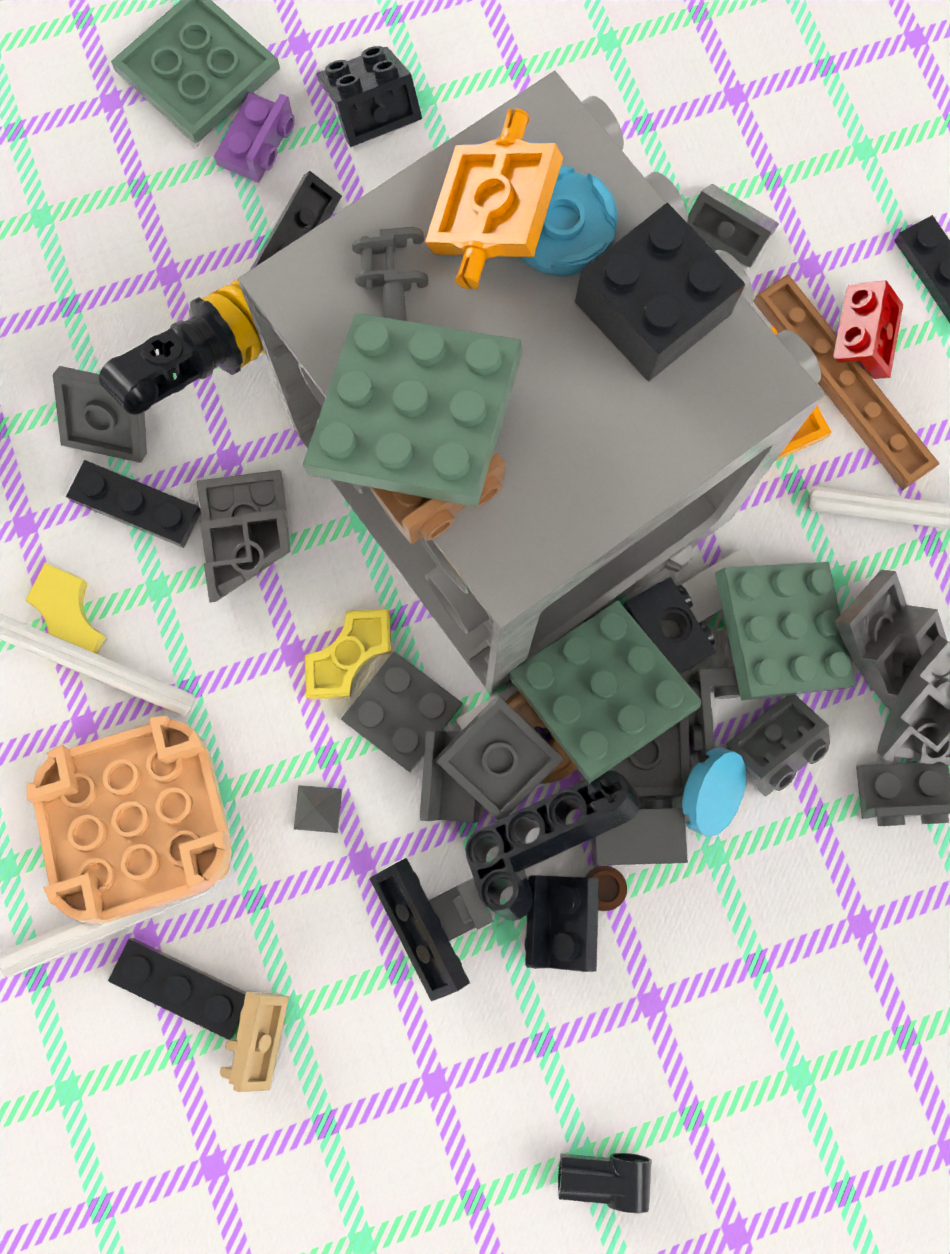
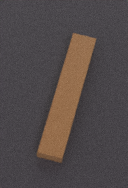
M789 274L756 295L753 302L778 333L783 330L794 332L811 348L821 370L819 386L902 491L940 464L858 361L839 363L835 360L833 355L837 334Z

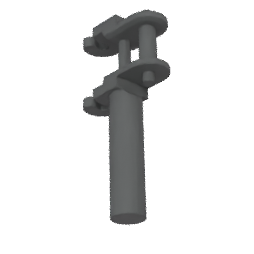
M420 228L380 229V237L369 238L368 236H363L352 244L353 252L361 255L362 272L355 276V283L361 287H366V289L383 286L384 318L407 321L404 291H410L411 283L414 282L417 283L419 288L428 286V276L426 273L420 271L398 273L394 266L393 253L395 248L406 247L407 239L413 238L414 244H421L424 241V234ZM385 253L386 269L374 270L373 254Z

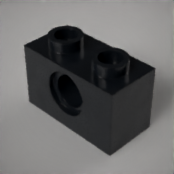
M671 577L625 601L623 604L627 612L680 675L708 660L716 653L713 647L715 645V638L711 630L704 622L699 623L690 609L693 607V603L688 592L681 584L676 586ZM661 621H675L681 629V636L679 638L667 637L661 630Z

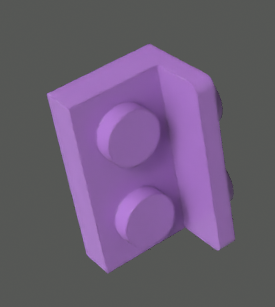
M249 92L214 155L216 164L259 183L265 171L271 170L277 158V149L283 138H288L293 130L295 116L292 114L289 97L280 94L276 102Z

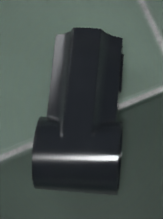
M614 1153L610 1155V1158L560 1154L559 1200L603 1203L613 1210L626 1213H646L649 1211L652 1159L631 1153Z

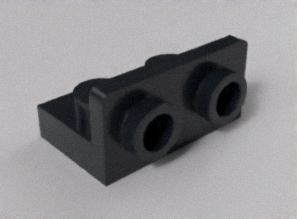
M530 875L528 881L533 893V904L527 914V929L524 942L526 967L596 972L599 878Z

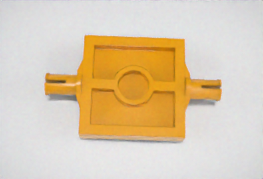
M512 108L507 110L501 136L496 140L480 145L455 146L425 243L434 255H463L455 282L465 289L470 290V286L473 290L478 288L485 260L497 256L534 257L563 156L556 143L530 144L522 141L530 117L527 112L519 108H515V112Z

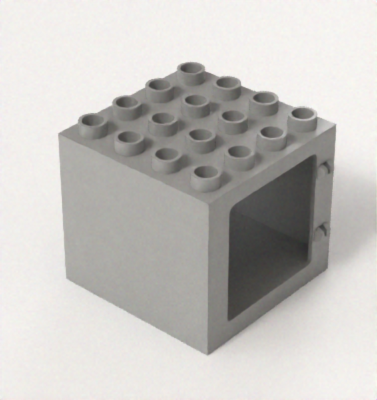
M555 70L238 278L294 430L307 449L354 314L384 317L382 302L383 286L366 289V287H361L355 283V276L362 272L361 255L353 252L352 244L363 236H368L369 238L380 237V229L417 227L423 231L424 241L421 244H414L413 238L407 239L406 247L395 248L393 253L394 266L398 273L420 271L428 276L427 287L419 288L417 283L414 282L411 283L410 291H404L407 321L521 339L523 354L493 452V456L498 453L505 461L504 480L500 482L502 489L491 500L479 507L466 506L453 515L455 522L440 536L430 541H427L423 536L411 545L371 492L370 487L330 479L490 695L511 681L510 671L616 601L622 600L664 568L679 572L686 567L689 561L692 560V548L733 518L825 395L817 385L821 379V370L811 348L794 332L783 330L776 335L750 305L753 301V288L747 273L732 255L723 250L715 252L745 283L732 314L649 382L575 303L580 273L568 276L546 274L526 264L521 257L497 256L485 260L477 289L473 290L470 286L469 290L456 284L455 278L458 274L463 255H434L425 243L455 146L480 145L496 140L501 136L507 110L511 108L514 112L515 108L522 109L530 117L522 141L530 144L556 143L563 156L561 166L574 167L575 173H581L585 176H588V173L594 175L612 193L618 211L613 245L667 202L686 222L688 221L686 206L674 184L659 172H652L644 178L622 151L624 140L620 125L607 104L596 96H589L581 102ZM385 253L373 254L374 270L386 269Z

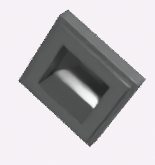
M298 785L294 830L338 833L342 789Z

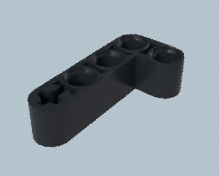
M608 770L591 783L583 780L474 832L467 841L465 851L483 904L507 920L515 921L522 919L529 913L533 904V893L524 869L633 819L640 806L637 792L623 775L616 771ZM616 792L617 800L613 802L612 794ZM591 803L595 806L597 811H595V809L590 805ZM575 809H581L577 821L566 825L565 822L568 814ZM539 827L538 837L533 842L526 844L525 840L529 831ZM499 846L495 859L486 862L489 850ZM513 886V895L510 900L505 904H500L502 892L506 888Z

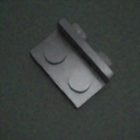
M787 695L728 741L726 748L742 756L746 771L757 781L758 790L766 797L774 790L780 791L786 788L795 778L796 772L807 763L814 764L825 756L830 745L829 725L797 695Z
M915 762L856 766L862 819L877 818L878 826L905 825V817L921 816V824L950 823L949 765L943 762H936L934 764Z

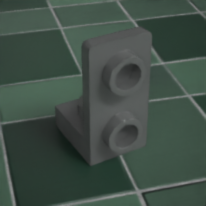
M735 668L699 669L692 675V681L687 682L701 699L700 708L694 711L695 725H690L689 733L692 751H698L699 761H706L709 758L706 753L715 748L710 692H714L715 699L740 697Z
M473 878L429 900L435 914L440 919L441 926L449 941L474 928L478 930L494 922L488 908L480 899Z

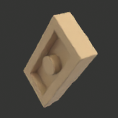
M246 992L244 1005L240 1013L236 1040H228L225 1046L226 1049L235 1052L233 1065L221 1067L220 1069L221 1077L229 1079V1084L234 1085V1091L270 1090L289 996L278 993Z

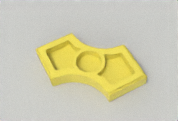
M44 563L25 601L38 609L47 624L48 634L98 654L106 636L94 629L86 617L83 599L87 582Z
M389 609L346 611L344 627L337 639L327 648L305 655L307 700L351 698L352 684L359 670L370 660L392 653Z

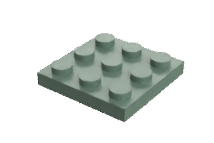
M180 0L111 60L115 72L195 144L243 103L249 92L254 93L280 69L278 58L212 0Z
M355 313L303 461V466L308 475L478 507L523 354L521 339Z
M829 562L729 567L715 572L741 701L840 690L857 686L850 654L835 623L841 614Z
M616 601L509 672L512 683L588 783L603 775L701 706V699L619 601Z

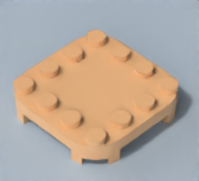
M167 716L149 718L150 724L70 749L60 745L47 752L48 759L38 768L33 782L27 783V800L34 804L49 886L43 888L50 904L55 905L67 917L89 924L112 922L197 895L214 886L218 880L223 879L230 870L229 861L232 855L231 835L211 754L202 737L186 723L169 719Z

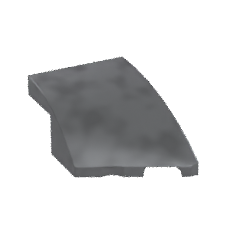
M281 470L196 481L202 517L200 525L206 560L204 569L209 603L219 601L290 552L288 518Z
M881 569L835 621L852 660L867 683L890 711L910 673L939 635L947 640L938 609L906 604L896 571Z
M939 635L910 673L888 715L877 749V753L886 760L893 761L894 757L914 759L918 763L934 764L936 762H943L950 766V642Z

